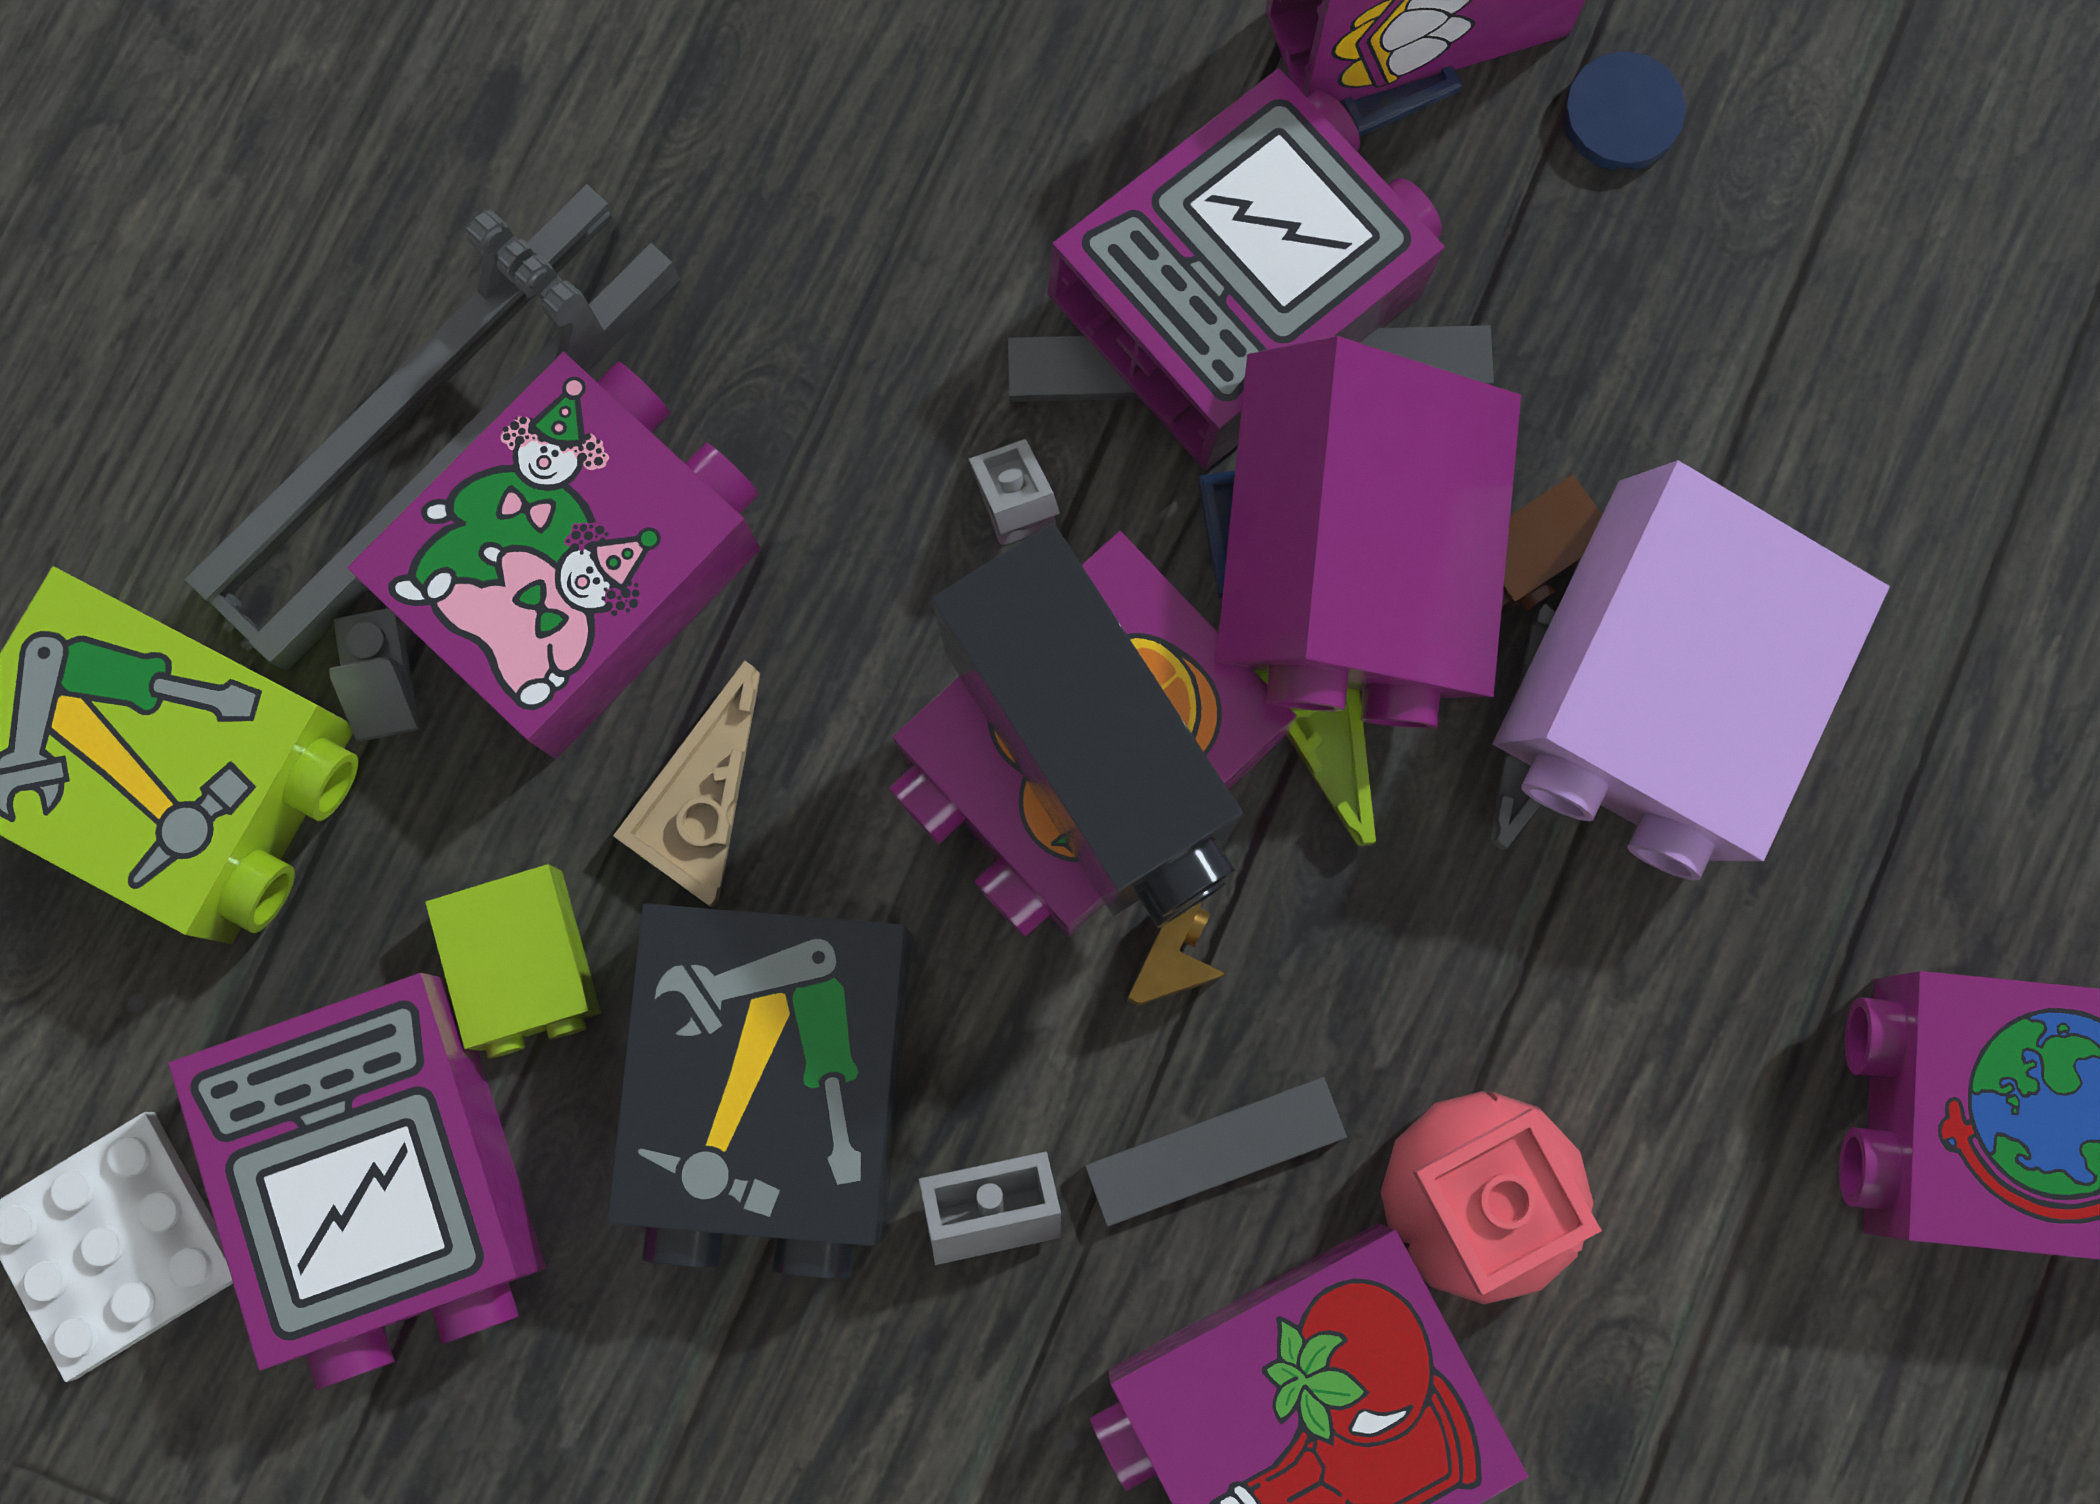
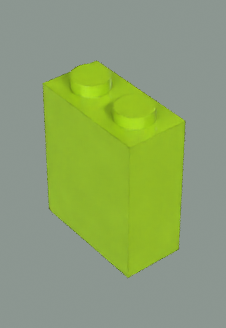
M547 864L425 902L464 1049L486 1050L488 1058L507 1055L525 1048L524 1037L547 1031L549 1039L572 1035L587 1029L584 1021L585 1018L601 1014L562 870Z

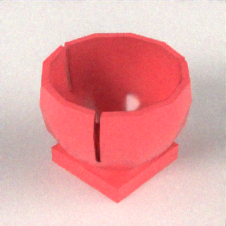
M1481 1091L1434 1103L1395 1141L1381 1189L1388 1227L1396 1229L1418 1272L1431 1288L1481 1304H1489L1537 1293L1578 1257L1577 1252L1582 1250L1584 1240L1601 1232L1591 1212L1593 1199L1581 1153L1539 1107L1492 1091L1489 1094Z

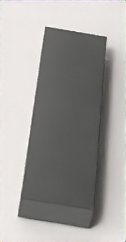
M1321 1077L1086 1164L1085 1166L1108 1227L1347 1138L1325 1077Z

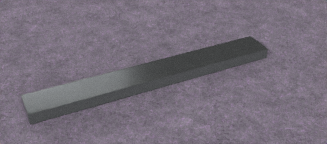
M1491 325L1378 328L1361 342V344L1492 386L1494 384ZM1085 336L1008 338L1010 402L1140 399Z

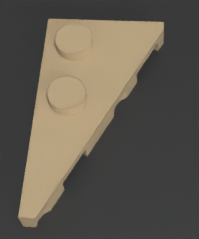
M746 661L742 663L613 835L712 908L716 906L720 899L760 673Z

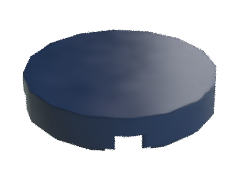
M1629 51L1604 54L1585 65L1571 84L1566 94L1564 105L1566 116L1564 124L1567 137L1580 155L1597 166L1616 170L1617 167H1632L1631 170L1646 168L1665 156L1683 129L1686 104L1682 87L1666 66L1648 55Z

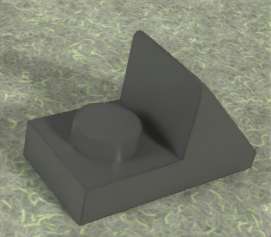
M389 608L333 619L340 666L330 668L329 675L355 739L361 742L420 730L402 620Z

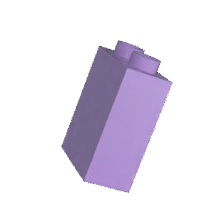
M1679 460L1620 480L1492 744L1531 766L1521 789L1538 803L1563 815L1583 821H1592L1601 805L1637 825L1628 845V850L1642 861L1664 872L1684 879L1700 880L1709 861H1764L1890 586Z

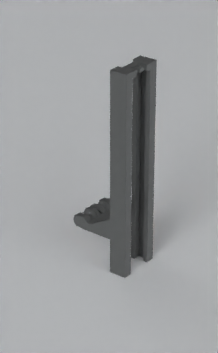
M588 184L528 242L522 238L518 240L506 223L490 209L474 217L473 221L466 228L467 232L465 235L470 245L484 257L477 292L184 579L249 640V643L271 664L287 672L334 625L333 619L341 618L369 591L347 567L563 351L588 373L680 281L673 262L652 243L590 304L587 303L582 293L569 281H562L557 276V273L613 219L608 211L610 209L609 204ZM535 295L543 300L541 304L543 311L559 327L563 326L562 331L259 631L258 627L248 617L239 612L242 604L233 593Z

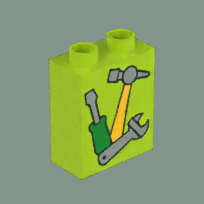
M52 566L0 653V835L184 935L233 944L241 928L251 933L263 930L275 918L287 900L293 886L295 870L293 866L281 859L306 815L316 821L326 819L338 808L350 790L358 769V757L356 754L346 750L345 747L353 732L349 722Z

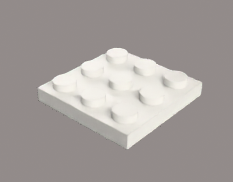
M155 1112L140 1114L0 1199V1261L65 1382L80 1378L233 1284L215 1221Z

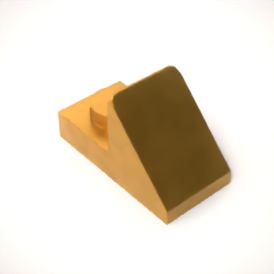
M1202 902L1162 926L1127 999L1128 1002L1140 1006L1218 980L1225 975L1220 970L1179 951L1183 942L1195 947L1211 913L1200 908Z

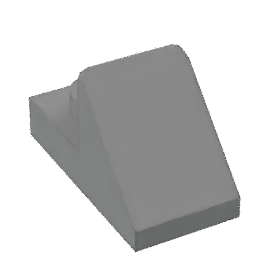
M1026 439L969 458L996 537L1001 545H1007L1030 537L1052 522L1056 525L1054 516L1060 513L1054 493Z

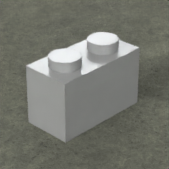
M1047 1152L919 1179L935 1265L1061 1238V1210Z

